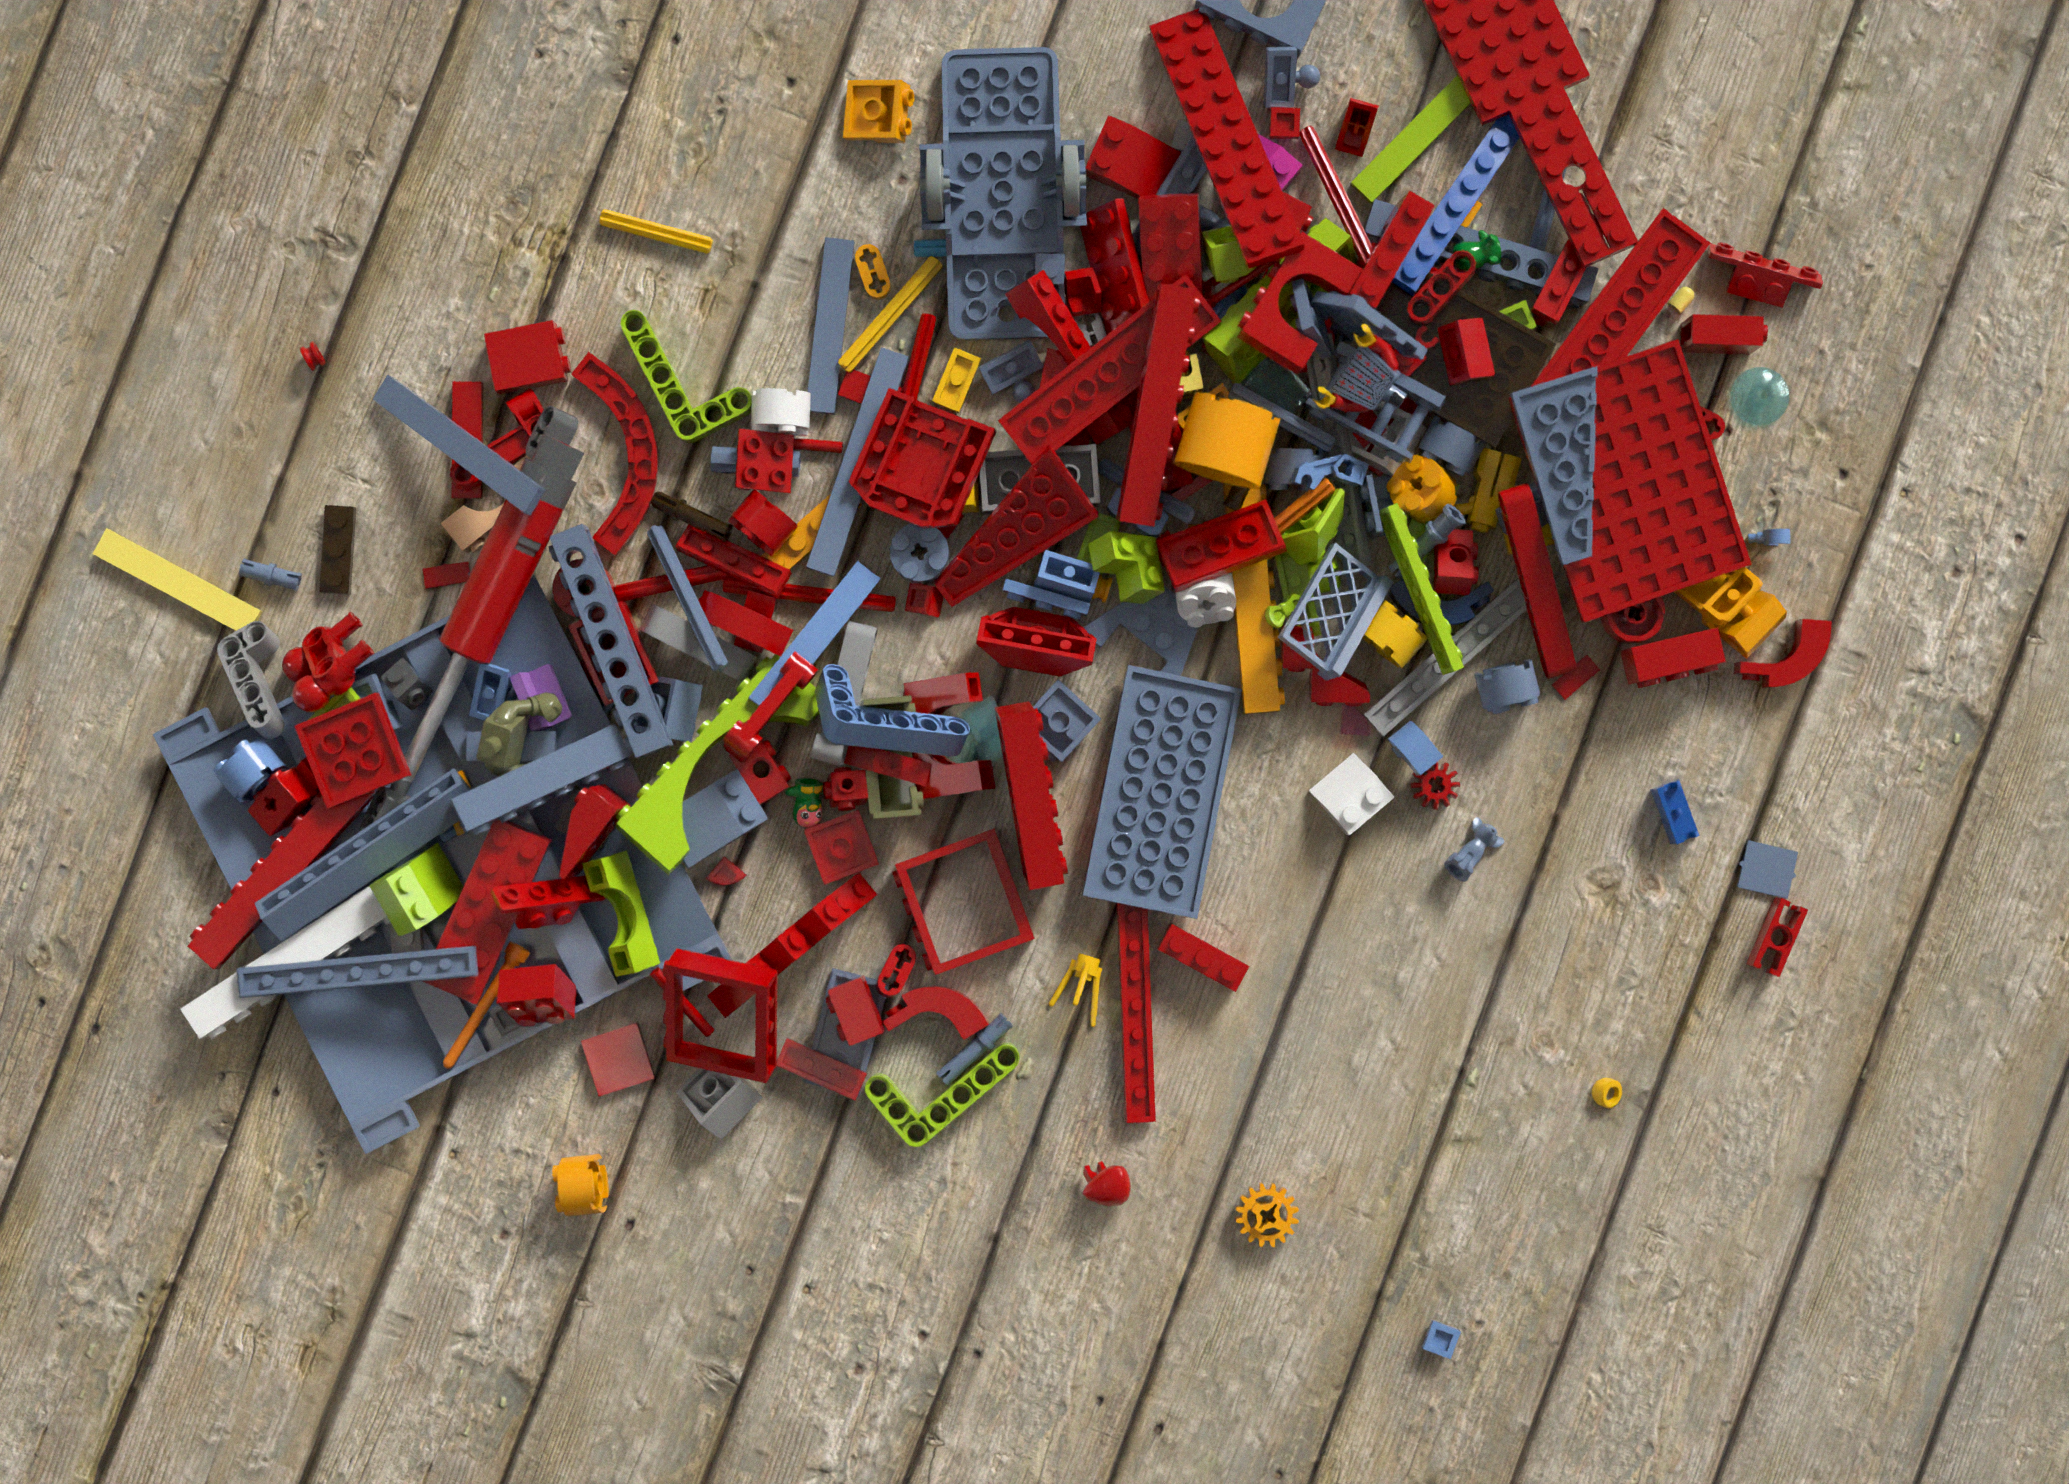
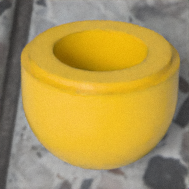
M1601 1078L1594 1083L1592 1097L1598 1105L1610 1109L1616 1106L1621 1099L1622 1086L1618 1081L1611 1078ZM1610 1088H1613L1614 1096L1607 1100V1093Z

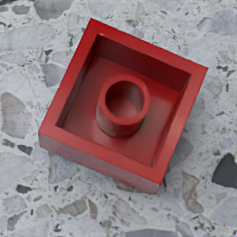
M556 964L499 970L497 1004L519 1025L529 1027L534 1026L538 1022L560 1024L564 1020L574 1019L576 985Z
M865 975L831 987L828 990L829 995L825 997L830 1013H836L840 1023L836 1025L842 1042L847 1040L848 1045L851 1046L880 1035L885 1031Z

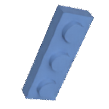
M1006 579L1003 592L1008 593L1007 599L1024 603L1026 598L1036 601L1035 607L1052 611V608L1056 607L1063 609V615L1078 620H1080L1081 615L1087 617L1090 603Z

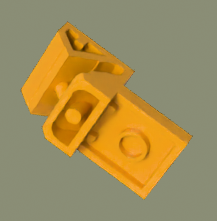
M1746 567L1674 591V593L1702 614V624L1709 629L1718 627L1720 638L1746 659L1787 616L1786 609L1775 595L1760 591L1763 584L1762 581Z

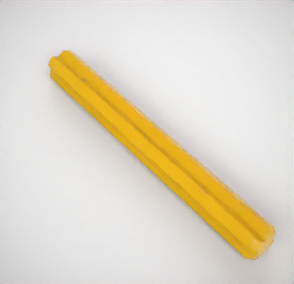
M933 256L928 257L842 355L838 363L847 372L853 371L939 273L943 265L937 258Z

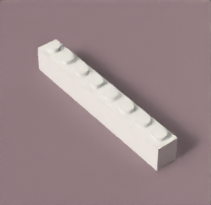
M368 886L245 967L326 960L332 955L338 958L352 949L349 945L358 938L361 942L376 933V926L383 922L389 925L391 922ZM236 972L180 1010L199 1039L209 1036L212 1040L227 1031L225 1028L226 1024L233 1020L236 1023L241 1022L252 1014L249 1009L257 1004L263 1007L277 997L276 995L239 998Z

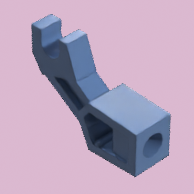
M1345 453L1309 463L1303 462L1294 469L1290 483L1295 485L1301 484L1302 477L1305 476L1308 480L1305 489L1314 490L1324 475H1328L1329 479L1353 487L1363 485L1369 464ZM1342 462L1347 464L1345 473H1339L1338 467Z

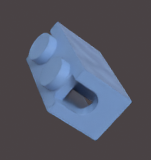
M1045 550L1033 587L1090 603L1100 572H1094L1091 563Z

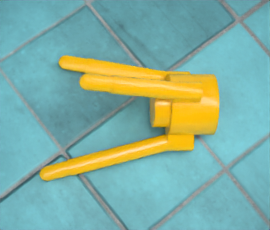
M1078 953L1077 960H1071L1069 969L1053 994L1049 1006L1055 1005L1074 972V976L1080 978L1073 999V1005L1077 1006L1086 980L1091 982L1093 977L1090 1026L1095 1027L1099 982L1102 968H1099L1101 960Z

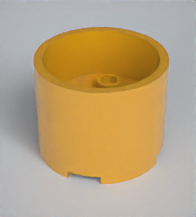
M1195 393L1174 464L1188 472L1217 482L1248 489H1260L1280 418L1274 417V419H1271L1272 412L1240 400L1233 399L1232 401L1219 398L1217 401L1214 400L1215 395Z

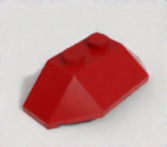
M1011 607L990 616L981 617L976 644L1003 667L1061 677L1092 665L1097 638L1089 634L1084 627L1071 617Z

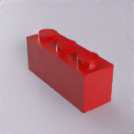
M1172 923L1168 926L1157 947L1159 951L1234 992L1237 991L1250 967Z

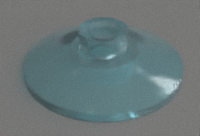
M1766 367L1751 368L1740 374L1733 383L1730 395L1731 404L1735 413L1745 422L1753 425L1770 424L1779 419L1787 409L1789 389L1783 377L1776 371ZM1759 390L1766 391L1767 398L1765 400L1758 397Z

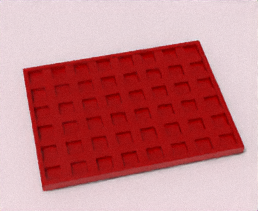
M1679 339L1597 366L1592 556L1563 565L1582 623L1752 565ZM1508 397V401L1531 467V463L1528 457V453L1525 447V443L1522 437V433L1519 427L1511 397Z

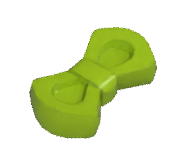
M1292 593L1286 602L1280 603L1278 606H1268L1265 612L1267 623L1275 628H1281L1285 618L1292 614L1301 596Z

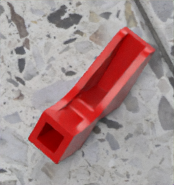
M1294 626L1290 636L1298 642L1305 641L1302 626ZM1309 626V627H1310L1311 636H1312V640H1314V633H1313V630H1312V626ZM1282 641L1281 662L1283 668H1288V671L1303 672L1305 668L1310 669L1309 696L1311 702H1316V705L1319 706L1345 703V705L1352 707L1361 706L1362 703H1370V694L1365 682L1345 671L1340 677L1326 681L1318 675V668ZM1315 651V655L1323 661V659Z

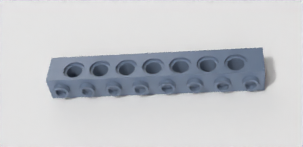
M1374 199L1364 228L1370 243H1378L1385 232L1383 226L1396 205ZM1460 225L1450 241L1458 244L1465 241L1477 242L1480 240L1477 230ZM1498 237L1501 246V258L1510 259L1513 263V270L1505 271L1501 268L1500 264L1490 265L1484 263L1483 267L1475 269V273L1479 274L1478 278L1487 282H1495V280L1507 283L1506 287L1516 291H1523V288L1535 291L1534 295L1538 297L1559 256ZM1444 249L1434 265H1439L1440 262L1445 263L1452 254ZM1454 266V269H1455L1457 272H1459V273H1465V272H1462V271L1458 270V269ZM1593 266L1586 268L1567 305L1568 307L1579 308V305L1584 306L1588 303L1599 268ZM1528 267H1537L1541 272V278L1538 280L1532 279L1528 275Z
M580 524L550 536L549 538L552 545L548 546L554 562L559 561L563 572L559 573L561 582L566 590L570 589L573 600L570 601L572 610L576 617H581L584 627L581 628L582 636L587 645H592L595 655L591 656L596 670L598 672L602 671L606 682L602 683L607 698L609 700L613 698L617 709L613 711L618 726H624L627 734L624 742L629 754H634L636 758H644L673 746L588 526ZM580 552L583 556V562L579 567L573 568L570 564L571 556ZM586 580H592L594 584L593 592L584 596L581 592V585ZM602 607L605 612L604 619L599 623H594L592 612L594 609ZM612 634L616 640L613 649L606 651L603 648L602 641L605 636ZM618 662H623L626 665V673L621 678H616L613 674V668ZM633 689L637 693V701L635 704L628 706L624 702V695L628 690ZM640 717H644L648 721V728L644 733L639 734L635 730V721Z

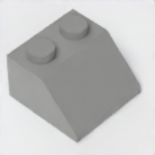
M700 1068L676 1091L698 1122L721 1140L762 1099V1096L748 1079Z

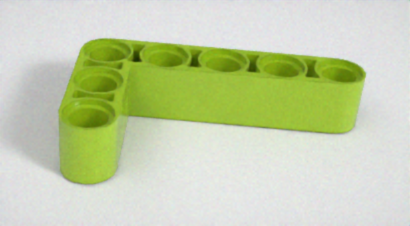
M630 310L623 314L620 323L621 328L674 432L683 442L695 443L751 413L752 395L743 387L733 388L693 409L647 318L638 310ZM636 318L641 319L643 322L641 329L636 332L629 331L630 321ZM648 344L655 345V354L650 358H644L641 354L643 347ZM661 370L668 371L669 379L665 383L658 384L655 382L657 372ZM739 395H744L748 398L746 407L742 409L733 407V400ZM673 396H680L683 400L681 407L676 410L669 409V399ZM714 408L720 409L722 411L720 420L714 423L707 420L708 412ZM684 423H695L696 429L692 435L684 436L681 433V427Z
M1011 1043L1000 1044L920 1112L914 1108L894 1082L885 1074L877 1073L872 1075L866 1082L865 1093L909 1146L920 1147L1015 1069L1020 1059L1019 1051ZM1003 1049L1011 1050L1015 1055V1060L1008 1065L1002 1064L998 1059L1000 1051ZM981 1068H987L992 1073V1080L985 1084L980 1083L976 1079V1072ZM875 1080H882L887 1086L886 1093L883 1095L874 1094L871 1090V1083ZM956 1088H966L970 1093V1098L966 1102L956 1101L953 1097V1092ZM896 1102L902 1103L906 1108L905 1115L900 1118L891 1115L889 1109L891 1104ZM936 1106L945 1108L947 1111L946 1119L943 1121L934 1120L931 1116V1110ZM913 1125H919L924 1129L925 1136L920 1140H914L909 1136V1128Z

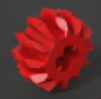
M1438 762L1431 766V770L1428 769L1419 776L1414 772L1412 773L1413 777L1419 779V783H1410V788H1419L1420 790L1414 793L1412 797L1418 799L1424 796L1421 802L1422 807H1426L1431 800L1432 809L1438 810L1439 799L1443 806L1448 807L1450 802L1446 796L1454 799L1458 797L1456 792L1451 791V787H1460V782H1451V778L1455 777L1458 773L1457 771H1451L1446 774L1449 768L1448 763H1443L1441 768L1438 769ZM1437 777L1440 779L1438 784L1442 787L1440 791L1434 790L1433 793L1430 791L1432 786L1428 782L1430 779L1436 780Z

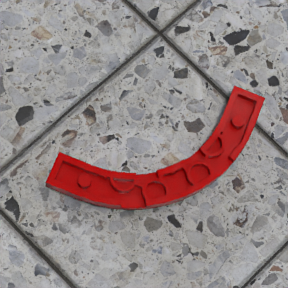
M588 352L571 375L597 394L609 406L622 427L627 446L628 476L622 494L610 515L592 537L617 557L642 523L651 505V499L654 496L658 478V447L649 415L636 393L614 370Z

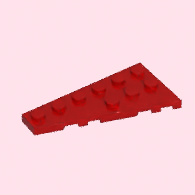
M1050 444L935 580V586L951 607L1099 517L1096 508Z

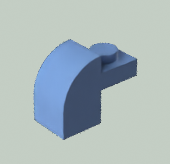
M1409 721L1387 739L1392 744V751L1396 756L1403 758L1417 776L1422 775L1443 758V755L1430 739L1412 721Z

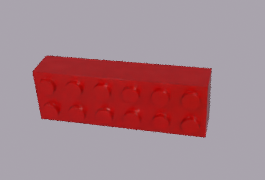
M1029 701L995 707L1024 880L1029 890L1065 884L1063 875L1068 874L1066 858L1065 856L1063 857L1062 851H1059L1058 847L1063 846V838L1057 822L1054 823V818L1058 817L1056 800H1053L1052 794H1049V789L1054 788L1051 771H1048L1047 765H1044V760H1048L1049 756L1046 742H1043V738L1039 736V731L1044 730L1041 713L1038 712L1037 708L1034 709Z
M500 819L494 821L490 827L491 829H489L436 948L476 946L478 976L423 981L476 1005L484 994L514 927V919L518 913H500L490 892L493 887L534 882L552 842V839L511 821L501 823Z

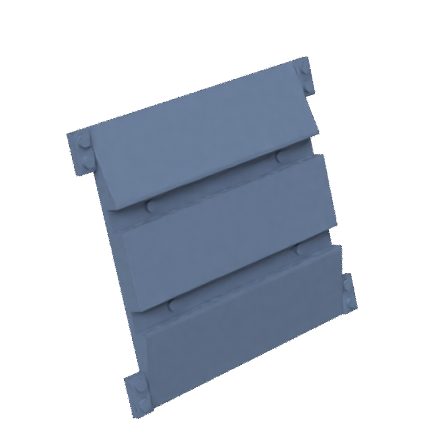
M534 572L490 664L510 670L511 676L519 672L533 671L546 664L552 665L572 714L570 719L544 730L556 731L557 751L611 726V723ZM450 615L380 650L355 669L354 682L371 674H376L387 701H393L403 725L402 728L396 730V737L404 757L454 654L453 651L444 647L439 641ZM401 658L405 659L420 679L433 690L432 694L414 710H410L398 701L380 678ZM470 660L406 795L412 797L453 768L457 772L464 771L471 789L500 777L491 774L482 761H466V732H482L484 720L469 716L480 663ZM514 687L506 694L505 701L518 700ZM292 696L277 703L284 719L285 727L281 735L274 739L264 738L249 725L247 720L220 732L211 712L206 707L153 734L231 889L240 880L245 882L252 874L250 871L251 867L261 857L266 859L272 852L270 847L281 835L286 837L293 828L288 827L269 837L247 811L255 800L240 805L219 781L213 769L221 761L231 758L235 754L233 749L240 742L247 739L251 743L257 738L264 739L287 766L283 771L292 767L296 768L306 758L294 726L307 721L316 712H305L299 709L294 703ZM629 759L625 761V767L610 773L609 769L598 773L599 779L587 785H583L582 781L571 786L573 791L556 798L555 794L544 798L545 804L530 811L528 807H524L516 811L517 817L509 820L552 839L534 882L562 879L559 873L571 811L577 804L574 802V799L583 788L589 789L592 785L606 784L632 806L639 800L636 795L643 788V785ZM520 761L519 764H527L529 761ZM311 801L301 812L304 815H306L308 811L313 807L310 804ZM369 805L322 857L359 833L361 822ZM615 827L590 861L627 850L657 948L660 964L633 974L616 977L608 947L615 940L618 921L612 904L605 898L604 901L580 904L571 923L520 930L514 924L484 994L505 961L503 958L506 954L504 950L510 941L519 944L530 952L525 963H521L519 967L515 966V968L556 964L576 985L575 1014L650 976V973L655 968L663 969L665 960H669L677 948L732 960L711 921L682 862L668 876ZM489 830L477 836H474L473 832L461 836L456 834L445 844L438 836L434 837L424 844L421 849L412 852L400 860L397 865L375 877L372 882L350 894L347 899L337 903L325 911L323 915L435 843L440 845L464 886ZM584 868L580 872V874L575 875L573 877L586 876ZM456 903L438 917L422 926L424 950H435ZM319 918L312 920L311 922L300 928L299 931L307 927ZM264 922L253 932L264 954L291 937L289 936L280 941ZM385 922L375 927L376 933L362 942L358 938L349 944L352 948L338 958L332 955L326 960L392 954L390 924L386 925ZM683 976V991L704 980ZM423 981L284 994L365 1154L420 1127L407 1101L408 1099L555 1025L548 1022H538L534 1026H522L501 1036L489 1010L498 1006L496 997L455 1065L447 1069L443 1066V1060L477 1007L476 1004Z

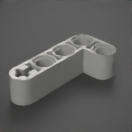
M652 603L639 630L709 665L690 623ZM716 636L728 661V666L721 672L742 682L747 678L757 657Z
M253 621L222 639L218 644L217 653L247 722L264 738L274 739L281 735L285 723L259 666V662L273 655L278 650L280 640L263 622Z

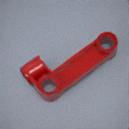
M531 388L505 403L516 418L519 427L486 445L510 464H514L526 456L527 443L544 410ZM457 462L452 464L450 477L458 490L468 492L482 483L473 474L468 481L461 482L457 480V474L466 469Z
M795 651L779 670L784 675L746 723L738 720L723 739V748L738 761L744 763L763 739L758 733L797 686L803 690L819 669Z

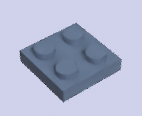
M1303 278L1293 281L1294 294L1290 295L1294 310L1299 314V318L1295 320L1298 331L1318 343L1315 350L1321 359L1333 356L1325 320L1312 303L1313 293Z

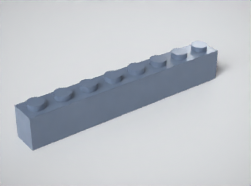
M453 768L255 902L261 920L280 941L294 935L300 928L322 916L325 911L347 899L350 894L369 884L375 877L394 867L400 860L412 852L421 849L428 841L446 832L449 827L458 822L459 820L450 801L452 798L470 791V787Z

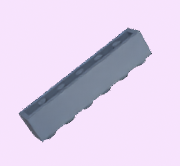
M613 724L454 797L450 803L465 834L473 832L474 836H477L491 829L489 824L500 819L501 823H505L517 817L516 811L524 807H528L529 811L545 804L544 798L555 794L556 798L573 791L571 786L582 781L583 785H587L599 779L598 773L609 769L610 773L625 767V761L631 755L616 724Z

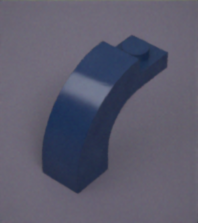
M1401 579L1390 587L1388 595L1405 615L1421 623L1405 581ZM1488 581L1472 590L1469 595H1464L1457 600H1440V609L1444 618L1448 620L1450 626H1454L1476 617L1470 606L1473 605L1477 609L1489 602L1488 595L1494 592Z

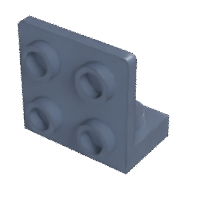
M1372 474L1366 475L1363 485L1358 486L1361 504L1364 503L1366 511L1365 515H1363L1366 532H1370L1371 539L1386 536L1381 524L1379 510L1394 504L1387 490V482L1392 478L1389 475L1373 478Z

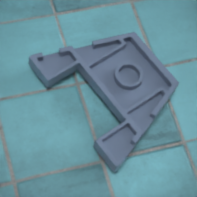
M1317 291L1312 299V303L1324 320L1329 318L1332 322L1330 326L1332 333L1340 334L1338 338L1339 343L1343 341L1350 345L1354 339L1353 334L1365 336L1367 333L1363 331L1361 326L1366 324L1373 334L1387 340L1403 357L1423 360L1428 351L1426 347L1367 305L1366 300L1358 295L1344 296L1335 291L1330 293Z
M1165 586L1164 593L1144 604L1122 602L1084 627L1089 634L1097 638L1096 644L1102 647L1121 624L1167 661L1160 672L1179 676L1182 674L1198 627L1189 626L1187 621L1180 616L1177 609L1176 594Z

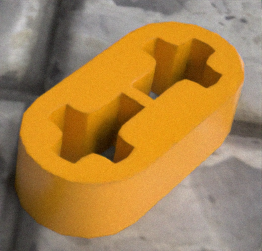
M862 245L856 251L855 261L865 291L872 299H884L890 293L891 283L881 253L874 245ZM869 251L871 255L876 254L877 257L873 259L875 269L869 270L867 263L860 261V259L864 258V252ZM877 274L879 281L886 283V285L882 286L881 293H877L875 289L870 290V287L873 285L871 275Z

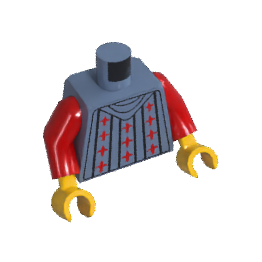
M1364 324L1361 326L1363 331L1367 333L1364 337H1358L1356 334H1353L1359 347L1330 390L1334 393L1331 394L1322 386L1317 388L1320 393L1325 394L1322 400L1312 399L1320 408L1331 407L1344 412L1366 413L1370 409H1377L1383 400L1398 409L1406 398L1407 394L1394 386L1401 373L1398 370L1399 363L1392 346L1376 334H1373L1368 325Z

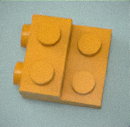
M848 80L843 138L846 140H874L878 143H905L906 135H910L912 131L911 120L907 118L908 107L914 104V92L910 89V85L902 80Z

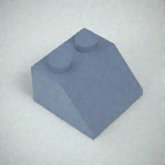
M657 676L659 682L651 685V689L671 739L685 742L689 740L691 742L695 731V722L701 702L703 685ZM637 693L635 696L634 704L637 701ZM640 717L635 721V730L644 733L648 728V721L646 718Z

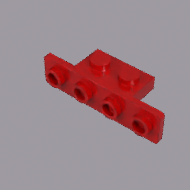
M1722 242L1717 243V245L1710 243L1707 248L1709 258L1735 265L1726 287L1727 293L1783 308L1793 282L1818 289L1822 288V276L1814 268L1808 266L1797 268L1790 266L1791 264L1788 261L1775 258L1772 261L1762 258L1761 254L1751 250H1747L1745 253L1734 250L1733 246Z
M586 876L493 887L490 892L500 913L518 912L514 919L518 930L571 923L580 904L605 900V897L601 894L590 892Z

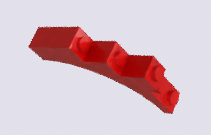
M858 872L777 936L758 954L747 961L746 964L778 970L779 975L877 896V893ZM720 984L707 997L726 1019L752 998L755 992Z

